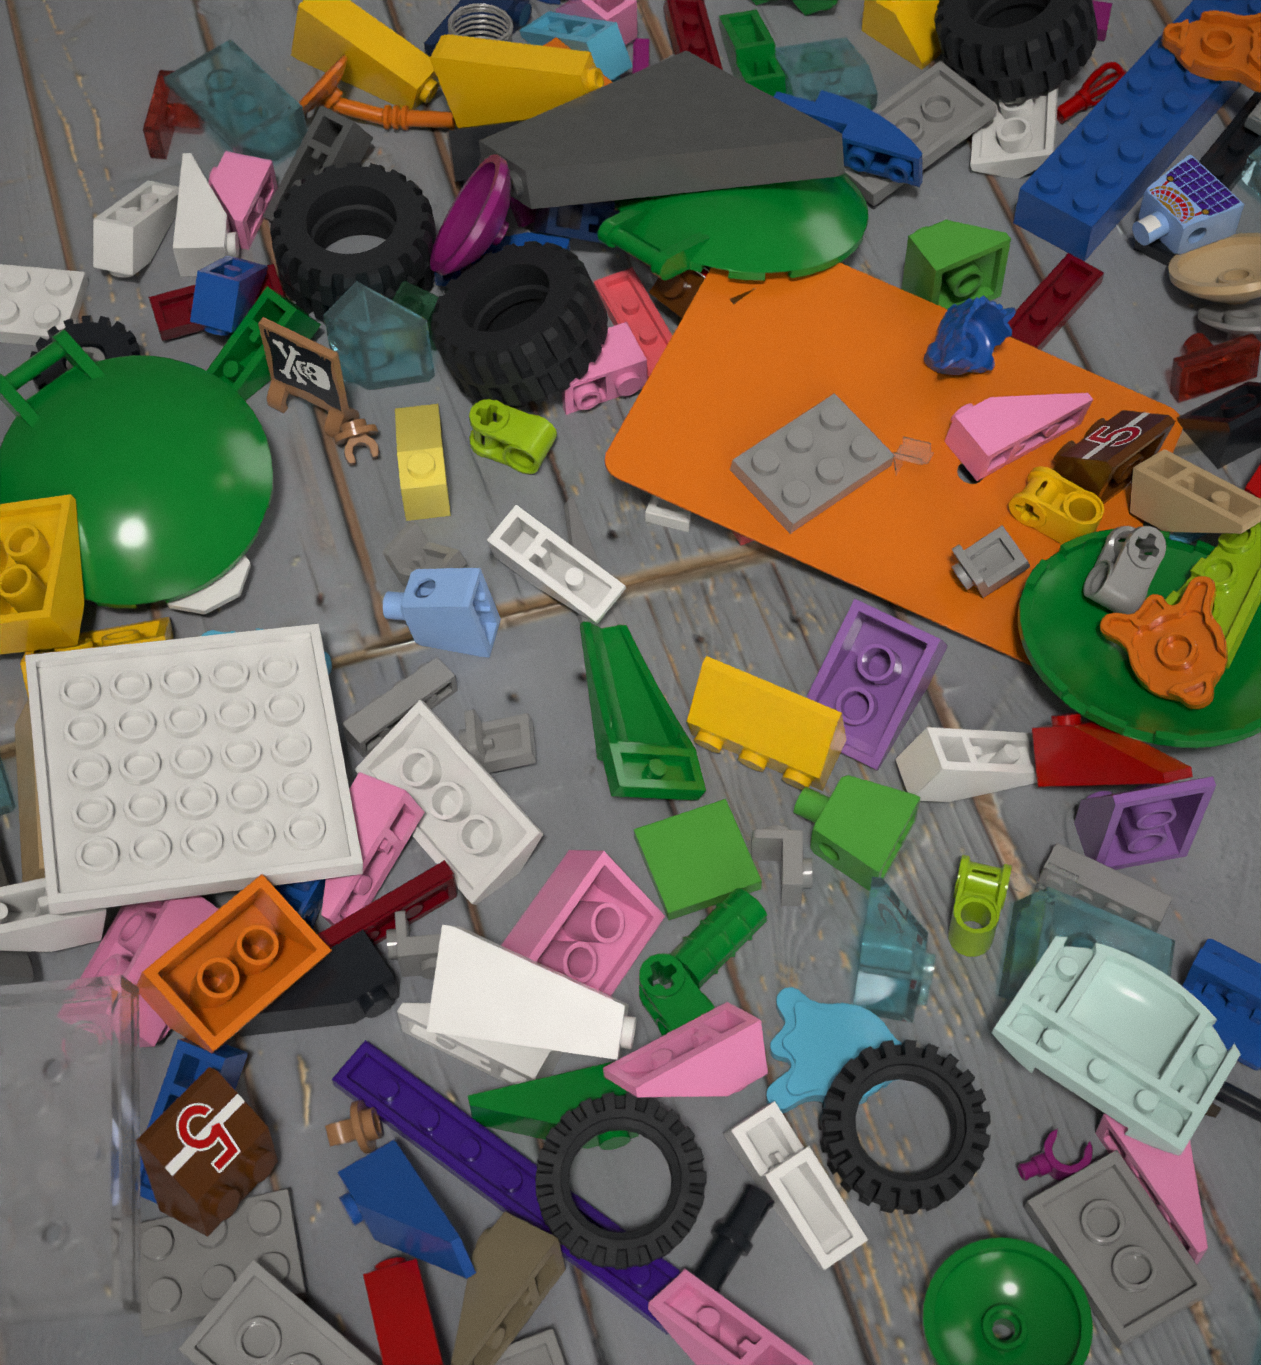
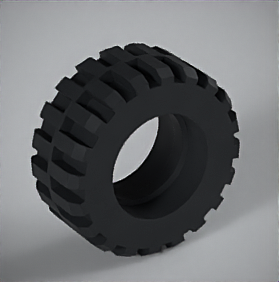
M939 0L934 18L944 64L993 102L996 98H1000L1004 102H1016V98L1026 97L1029 100L1038 97L1040 92L1048 90L1050 93L1059 88L1063 80L1070 81L1078 74L1079 66H1085L1092 55L1098 38L1093 0Z
M359 162L347 163V167L336 168L335 165L324 167L323 173L318 175L312 172L301 180L302 184L299 187L294 184L284 195L285 201L281 200L273 213L274 220L271 223L270 234L283 290L303 311L308 314L313 311L315 318L328 323L333 319L337 320L341 326H352L353 322H363V325L367 326L376 324V320L386 317L387 321L397 317L400 314V309L405 307L409 310L419 301V294L424 295L433 283L432 278L435 276L434 271L430 267L431 253L436 240L432 207L428 198L423 195L422 189L413 181H407L406 176L393 169L387 172L382 165L370 163L369 167L360 166ZM353 235H372L385 239L384 242L375 248L360 253L341 254L326 250L332 243Z
M527 241L523 246L515 244L503 246L502 251L494 254L490 251L482 255V260L474 265L469 264L461 270V275L457 279L452 278L445 286V295L438 297L434 308L435 313L432 314L430 330L432 331L433 343L457 386L470 399L476 402L486 399L497 400L503 404H508L512 408L525 407L526 402L530 401L540 403L548 400V395L556 391L560 394L570 387L569 383L575 378L581 379L588 372V364L590 362H596L602 350L601 345L606 340L608 315L583 262L579 260L576 254L556 244L545 242L542 246L537 241Z

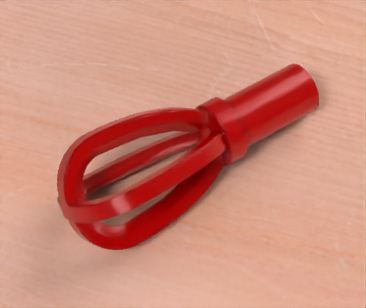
M1116 62L1102 64L1085 80L1081 89L1075 92L1073 97L1057 107V121L1064 123L1081 110L1096 106L1104 96L1096 99L1093 98L1113 88L1127 71L1123 70L1122 66ZM1108 69H1114V70H1115L1114 72H1112V73H1110V74H1108V75L1102 77L1101 79H1099L1098 81H1096V82L1094 83V81H1095L1100 75H1102L1106 70H1108ZM1117 77L1116 79L1112 80L1111 82H1109V83L1106 84L1105 86H1103V87L1099 88L1098 90H1096L1098 87H1100L1101 85H1103L1105 82H1107V81H1109V80H1111V79Z

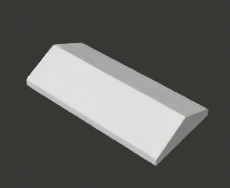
M1058 88L1050 93L1048 90L1040 92L1038 97L1029 100L1026 97L1016 98V102H1004L1002 99L996 98L994 103L997 104V115L972 135L970 162L972 171L1019 179L1037 170L1055 150Z
M421 700L409 710L354 769L357 773L361 772L402 788L409 793L425 812L413 831L412 836L436 864L444 860L454 873L456 887L473 905H477L517 876L543 836L541 830Z

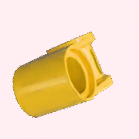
M1043 466L1032 469L1028 475V484L1024 490L1015 494L1009 501L1010 512L1019 522L1033 527L1061 545L1079 536L1096 532L1104 514V504L1097 495L1063 478L1053 469ZM1047 481V485L1043 488V482ZM1031 506L1034 507L1033 512L1028 511Z

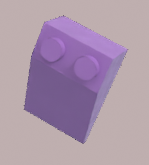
M854 598L806 697L842 712L847 740L841 753L879 770L928 688L948 645L940 638Z
M1213 776L1161 785L1141 784L1133 790L1114 794L1111 791H1099L1091 794L1086 799H1082L1074 824L1085 856L1114 870L1186 857L1215 790L1216 783Z

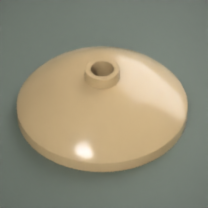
M1261 233L1234 234L1181 255L1176 254L1168 265L1170 281L1181 291L1212 302L1238 305L1261 297Z

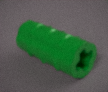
M737 888L721 903H717L716 908L705 919L700 920L699 925L688 936L683 937L682 942L669 955L676 957L682 963L685 970L700 989L713 975L718 974V970L730 958L735 957V953L747 941L752 940V936L767 922V913L755 897L747 891Z

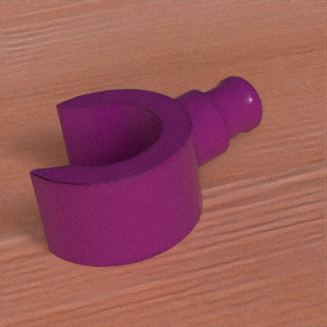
M1055 1129L1046 1138L1040 1154L1032 1156L1030 1161L1018 1164L1019 1175L1024 1181L1035 1176L1042 1177L1047 1174L1058 1181H1063L1089 1166L1093 1155L1091 1142H1088L1079 1163L1075 1165L1062 1164L1055 1158L1052 1151L1058 1129Z

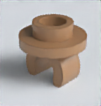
M357 419L339 426L341 433L333 438L336 445L346 444L344 457L349 466L355 465L353 449L359 445L366 446L369 449L372 460L378 458V445L371 438V436L378 433L376 424L367 425L365 419Z
M362 1100L351 1103V1119L325 1125L330 1147L357 1141L361 1151L367 1154L375 1151L376 1140L382 1138V1126L376 1109L374 1107L367 1108Z

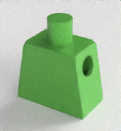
M846 775L841 777L830 797L805 787L797 799L793 813L815 823L810 846L815 855L868 891L876 894L916 822L921 797Z

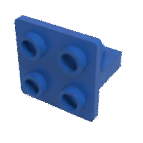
M1208 939L1197 954L1182 986L1194 995L1217 1019L1212 1026L1217 1031L1227 1051L1235 1043L1241 1054L1237 1061L1255 1071H1259L1261 1069V964L1214 939Z

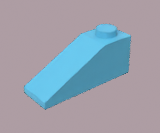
M548 11L519 30L522 38L532 45L543 46L557 37L572 50L591 52L596 68H600L603 75L612 82L620 80V75L633 66L617 22Z

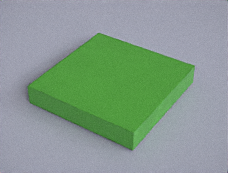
M726 799L634 829V839L668 921L721 903L737 888L743 889L748 893L762 889V880Z

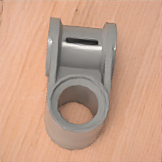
M1120 526L1112 530L1106 539V543L1094 568L1086 578L1083 589L1084 595L1114 613H1135L1145 601L1148 587L1160 562L1164 558L1166 541L1163 534L1157 528L1151 526L1137 528ZM1119 539H1126L1125 542H1118ZM1152 552V555H1144V553Z

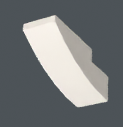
M776 1102L765 1105L722 1133L758 1188L767 1193L772 1198L771 1200L775 1201L773 1206L775 1212L821 1270L827 1269L868 1241V1238L809 1146L803 1147Z

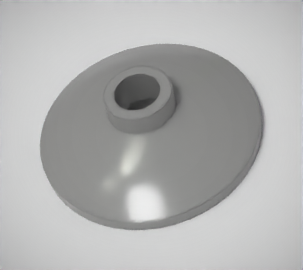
M1216 303L1201 307L1198 311V319L1212 328L1227 332L1228 341L1251 343L1254 341L1255 334H1261V305L1243 303L1232 305Z

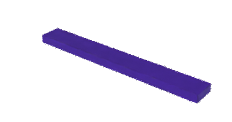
M365 1040L332 1078L333 1085L354 1101L362 1100L367 1108L374 1107L380 1121L503 1213L505 1211L553 1235L549 1227L545 1225L539 1204L537 1203V1166ZM570 1191L578 1211L590 1223L603 1230L617 1233L626 1232ZM560 1245L563 1258L668 1335L665 1328L648 1310V1303L682 1272L663 1258H659L649 1265L629 1267L627 1270H615V1268L605 1266L601 1268L591 1265V1262L582 1258H576L570 1254V1251L565 1246Z

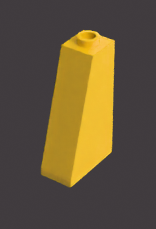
M303 0L298 5L291 56L326 73L345 54L348 60L341 78L342 81L393 105H399L400 108L406 105L409 106L410 110H415L422 101L426 104L429 103L437 93L440 83L437 82V76L430 61V56L352 1Z
M447 34L441 35L430 57L458 128L527 120L604 86L603 73L600 68H596L592 54L588 51Z

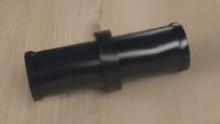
M745 1184L743 1192L723 1223L717 1222L712 1229L711 1234L714 1238L695 1269L690 1273L720 1294L723 1284L740 1257H747L753 1248L750 1241L768 1211L773 1208L775 1201L771 1200L772 1198L761 1189L751 1184Z

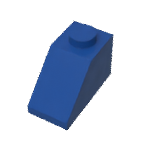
M227 255L198 270L190 322L204 325V330L211 334L229 335L230 332L235 331L254 305L265 279L268 266Z

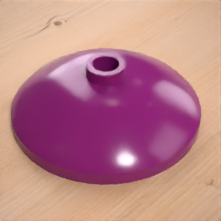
M493 154L486 158L472 173L455 198L441 225L431 253L430 267L434 272L440 275L454 273L479 259L491 244L497 246L504 238L509 223L504 220L511 201V182L507 161L501 156Z

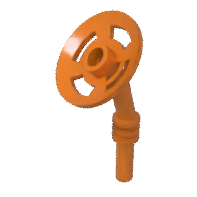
M345 54L319 79L289 114L294 118L306 114L321 105L342 115L383 125L385 130H390L391 127L394 130H399L402 127V130L405 131L409 127L454 129L456 125L452 113L447 111L410 110L409 106L406 105L402 109L399 105H394L393 109L391 105H385L384 108L341 97L343 92L337 86L347 65L348 57Z

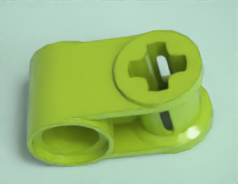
M481 400L475 403L469 412V421L473 428L469 442L473 452L481 457L510 466L520 473H536L557 437L555 427L547 419L512 408L497 400ZM494 412L497 414V422L494 421ZM482 436H485V445L482 444Z
M962 854L953 894L955 901L948 930V940L952 948L964 956L977 957L985 954L990 949L996 933L1000 912L1004 906L1012 865L1004 864L1001 868L972 862L970 856ZM974 921L979 923L983 928L973 929L971 927H968L964 922Z

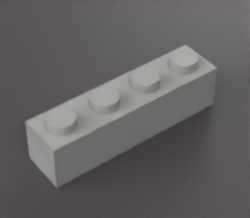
M435 657L430 662H424L413 674L397 681L389 691L374 697L369 705L362 710L350 714L345 722L342 723L345 738L363 758L366 757L419 700L423 701L430 709H433L457 692L455 674L438 657Z
M1057 842L1043 867L1039 880L1045 883L1051 890L1062 891L1074 897L1077 902L1083 905L1094 906L1102 910L1108 917L1121 919L1131 924L1136 930L1150 933L1154 936L1173 898Z

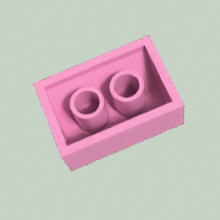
M569 850L501 946L611 996L663 921L665 915L605 851Z
M201 895L121 906L58 1018L68 1024L128 1048L155 1047L156 1043L166 1036L170 1028L135 990L140 975L148 966L215 913L218 908Z

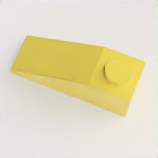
M439 404L395 408L397 458L406 521L451 516Z

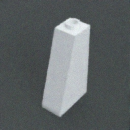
M442 925L426 1032L615 1060L622 1058L623 1048L632 1049L636 1017L628 1016L629 1004L462 927Z

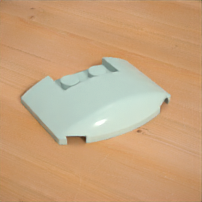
M1055 936L994 1027L992 1034L1029 1072L1032 1073L1037 1068L1128 1128L1125 1135L1149 1146L1180 1156L1241 1055L1234 1043L1227 1051L1220 1036L1212 1026L1217 1021L1214 1015L1194 995L1162 971L1128 953L1095 942L1092 949L1064 946L1068 937Z

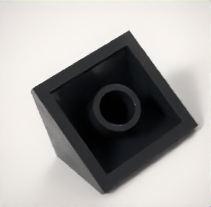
M1247 381L1177 417L1183 431L1217 469L1261 447V382Z

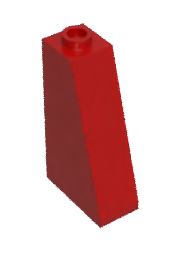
M402 1257L387 1259L375 1265L374 1271L363 1274L383 1365H444L417 1258L409 1261Z

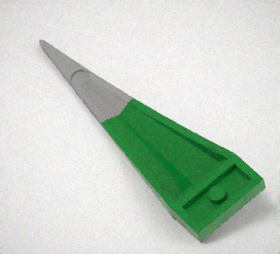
M570 496L564 505L569 544L600 566L575 500ZM615 602L598 624L578 613L597 759L603 761L611 796L698 801L706 792V787L696 748L658 687L627 627L617 603Z

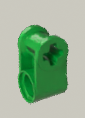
M657 953L649 956L642 963L639 970V999L642 1006L657 1025L662 1036L715 1008L709 998L699 990L676 957ZM658 980L661 984L653 986V981ZM671 982V987L665 989L663 985Z

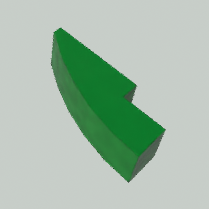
M758 10L718 15L719 26L733 76L774 97L777 91L786 94V77L776 59L775 41Z

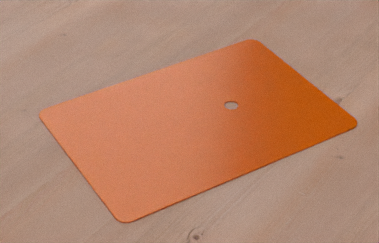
M838 263L826 270L797 278H790L787 274L788 271L766 273L765 280L728 278L729 270L711 267L605 454V466L608 472L623 482L1032 666L1020 639L1018 629L1019 602L1026 580L1041 559L1047 560L1059 552L1061 544L1033 527L1019 522L1010 512L1009 501L1015 494L1024 490L1028 484V475L1033 468L1043 466L1054 469L1056 462L1053 458L1066 443L1073 440L1077 444L1084 439L1085 433L1096 421L1101 418L1108 421L1122 410L1170 415L1176 422L1159 452L1165 449L1173 453L1183 430L1177 420V417L1180 416L1178 412L1161 402L1012 337L1006 338L1001 345L994 347L992 356L995 361V367L991 371L983 373L967 372L961 375L935 372L925 364L924 356L929 344L935 342L936 330L948 309L843 263ZM754 289L735 304L729 300ZM835 393L895 457L890 467L790 534L730 471L732 460ZM1088 393L1093 398L1081 425L987 475L979 483L969 484L958 476L957 469L962 462L944 441L952 424V416L964 405L972 403L975 406L990 397ZM1047 481L1043 482V488L1047 485ZM1132 483L1104 504V514L1096 532L1115 529L1120 526H1131L1134 528L1143 526L1144 520L1130 513ZM1031 506L1028 511L1033 512L1034 507ZM1003 525L1029 562L1030 567L983 598L975 586L966 590L951 567L958 563L951 549L960 544L963 550Z

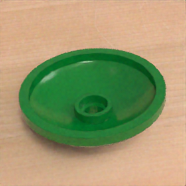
M988 1238L960 1248L950 1255L935 1272L923 1303V1334L926 1346L935 1365H1084L1090 1352L1093 1321L1091 1308L1082 1285L1073 1272L1058 1257L1046 1249L1024 1240ZM996 1325L1008 1327L1012 1333V1338L1007 1341L999 1340L993 1333V1327Z

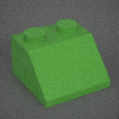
M943 220L929 227H922L908 235L902 290L946 309L954 304L959 305L968 298L973 300L976 297L985 296L986 299L988 298L991 301L1001 297L1011 238L1005 232L951 220Z

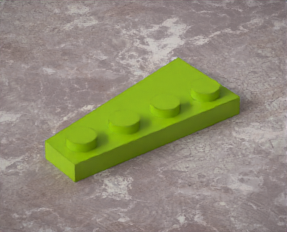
M1261 522L1242 534L1222 533L1218 538V546L1206 559L1202 557L1190 570L1191 577L1178 592L1173 590L1165 599L1169 605L1178 604L1189 582L1195 577L1206 576L1215 582L1216 597L1212 608V615L1221 626L1228 647L1226 668L1228 669L1261 602Z

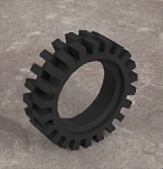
M907 1039L901 1045H894V1041L890 1040L882 1042L879 1048L874 1050L870 1046L862 1050L854 1060L851 1058L831 1084L822 1104L823 1112L819 1118V1130H822L823 1135L820 1140L822 1153L827 1152L830 1160L827 1166L832 1175L838 1172L843 1179L840 1185L848 1193L852 1189L861 1195L858 1201L867 1206L873 1202L881 1205L880 1211L892 1213L895 1209L903 1210V1215L915 1214L920 1209H926L927 1212L956 1196L980 1169L985 1159L983 1153L989 1147L991 1135L986 1134V1128L991 1124L990 1111L984 1112L982 1107L986 1097L982 1089L975 1091L971 1083L975 1080V1077L970 1070L967 1069L962 1073L955 1066L959 1060L950 1053L946 1059L938 1055L939 1047L928 1043L923 1049L916 1047L917 1040ZM891 1080L914 1081L927 1087L939 1097L946 1107L951 1121L952 1139L947 1155L938 1166L921 1174L904 1175L893 1173L880 1167L868 1156L860 1144L856 1131V1113L861 1098L874 1086Z
M614 1092L602 1094V1097L599 1099L591 1100L589 1098L580 1102L579 1107L573 1111L568 1110L560 1117V1122L554 1128L552 1127L546 1136V1141L540 1150L537 1160V1203L539 1204L545 1225L549 1227L553 1236L558 1238L559 1244L565 1246L570 1251V1254L576 1258H582L597 1267H612L615 1270H627V1268L635 1266L642 1267L669 1254L683 1241L695 1224L705 1198L704 1189L707 1184L706 1171H704L703 1153L701 1147H697L694 1141L695 1135L690 1127H685L679 1120L680 1116L672 1109L667 1111L661 1107V1102L653 1098H649V1101L641 1099L626 1092L625 1096H614ZM624 1130L640 1134L661 1150L669 1166L671 1193L666 1207L659 1217L650 1224L632 1232L617 1233L595 1226L578 1211L571 1197L569 1171L574 1157L582 1146L592 1138L608 1131Z

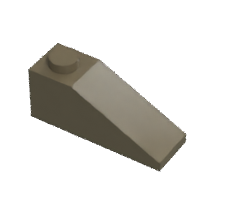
M505 1211L492 1228H487L480 1235L475 1250L472 1253L471 1262L476 1274L467 1278L451 1360L452 1365H495L566 1270L557 1237Z

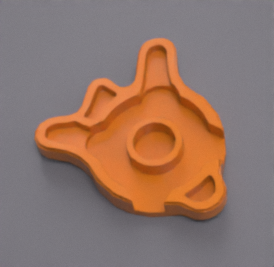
M1204 11L1201 13L1200 20L1189 23V20L1186 19L1180 23L1168 24L1164 28L1161 37L1163 46L1172 52L1182 66L1191 73L1214 81H1237L1255 92H1261V13L1244 16L1224 11Z
M1206 576L1193 578L1189 582L1180 602L1176 605H1169L1163 596L1152 594L1146 598L1135 613H1110L1101 620L1100 629L1102 635L1107 640L1119 645L1127 653L1135 677L1148 692L1161 698L1179 701L1190 709L1204 708L1213 701L1214 688L1227 665L1228 647L1222 628L1212 615L1216 587L1215 582L1211 578Z

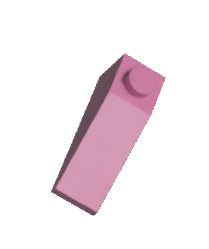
M1088 393L990 397L975 406L969 403L958 409L952 416V424L944 442L976 481L1081 425L1093 398Z
M361 772L358 773L349 790L363 861V874L326 879L321 916L331 925L336 924L373 901L425 813L406 790Z
M726 1002L604 1067V1077L636 1097L729 1096L742 1091L747 1085L768 1074L761 1020Z
M1104 1114L1095 1134L1109 1154L1118 1150L1198 1265L1208 1249L1190 1141L1180 1156L1165 1152L1125 1135L1128 1128L1107 1114Z
M686 1269L648 1303V1310L696 1365H813V1362Z

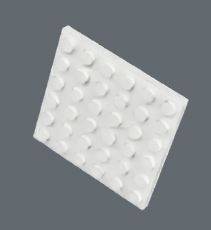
M319 624L25 655L47 901L50 915L243 890L261 874L273 886L363 874V861Z

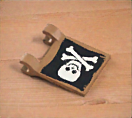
M263 317L258 322L271 376V383L267 394L268 406L285 413L288 409L286 404L288 395L299 396L328 411L324 431L326 435L332 438L341 433L340 425L359 419V412L348 406L338 353Z

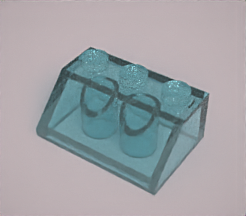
M231 39L163 77L165 84L236 153L277 161L299 148L307 133L302 106Z

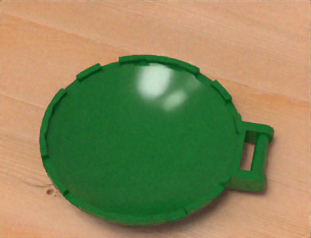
M845 174L837 177L614 200V208L619 210L620 213L606 219L601 224L598 230V240L611 248L617 246L651 267L652 273L662 280H669L688 269L702 272L704 266L729 270L728 278L765 280L766 273L787 271L790 278H797L826 270L848 258L863 241V235L869 219L868 207L859 188Z
M64 329L51 337L53 341L51 344L5 376L0 374V400L16 417L0 446V504L69 494L76 499L84 599L96 602L97 606L111 608H137V604L153 603L165 600L166 603L174 602L188 597L220 579L250 549L259 535L258 529L264 519L266 510L270 508L274 478L271 452L262 425L253 410L231 386L220 378L192 364L166 357L132 355L94 362ZM63 357L73 366L27 400L17 391Z
M1114 529L1089 533L1065 542L1060 546L1059 552L1047 560L1041 559L1026 580L1019 602L1018 629L1020 639L1029 661L1043 682L1075 711L1118 734L1143 742L1171 747H1214L1235 743L1261 732V602L1229 669L1225 668L1223 675L1214 688L1213 701L1204 708L1190 709L1179 701L1158 697L1140 685L1132 671L1127 653L1119 645L1107 640L1101 633V620L1107 614L1114 612L1084 595L1083 589L1086 578L1094 568L1108 535ZM1159 530L1166 541V551L1148 587L1146 598L1152 594H1159L1166 599L1173 590L1178 592L1191 577L1190 570L1202 557L1206 559L1216 548L1215 546L1201 540L1197 541L1196 546L1169 539L1170 532ZM1119 539L1118 542H1125L1126 539ZM1145 552L1144 555H1152V552Z

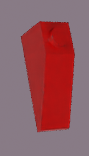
M1080 713L1052 715L1051 725L1032 728L1038 787L1165 784L1193 777L1191 766L1142 741L1118 734L1093 721L1081 722Z

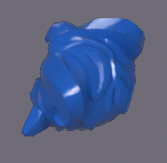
M985 296L976 297L973 300L968 298L959 305H952L940 321L936 330L935 342L930 343L924 356L925 364L935 372L948 375H961L967 372L983 373L993 370L995 361L992 352L995 346L1001 345L1006 338L1012 335V329L1008 322L1016 313L1015 307L1003 309L1001 304L989 301Z

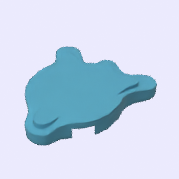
M784 988L776 997V1009L784 1021V1027L771 1041L770 1054L775 1060L788 1063L790 1070L768 1087L766 1102L767 1104L776 1102L782 1113H786L806 1102H823L834 1079L851 1058L854 1060L862 1050L870 1046L873 1050L879 1048L880 1044L885 1041L893 1040L894 1045H901L902 1042L893 1036L879 1017L861 1006L846 1003H818L810 1000L796 988ZM896 1080L885 1081L874 1086L863 1095L859 1104L866 1103L868 1097Z

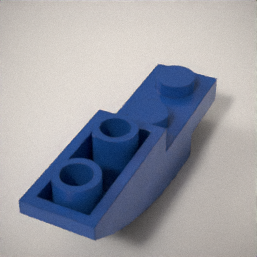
M821 90L815 102L778 91L775 93L774 98L842 133L844 166L850 167L855 171L885 177L897 183H906L920 187L923 182L922 152L908 136L881 115L861 104Z

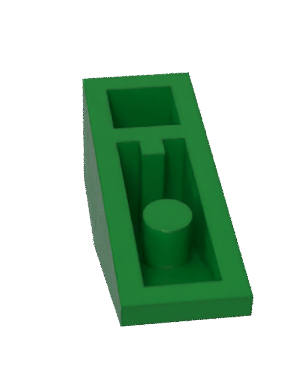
M268 286L206 370L231 386L245 401L271 381L258 322L263 317L310 340L321 326L319 322L296 304Z
M609 1062L467 1096L472 1119L482 1126L546 1140V1136L551 1128H554L560 1122V1117L568 1110L573 1111L579 1107L580 1102L589 1098L596 1100L601 1098L602 1094L613 1092L614 1096H625L628 1091L604 1077L603 1068L613 1063ZM624 1130L608 1131L595 1136L583 1145L582 1148L589 1149L599 1146L602 1150H613L627 1145L631 1138L639 1137V1134Z

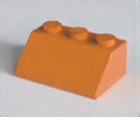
M261 874L142 971L135 990L169 1028L213 1054L330 954L332 950L265 876Z

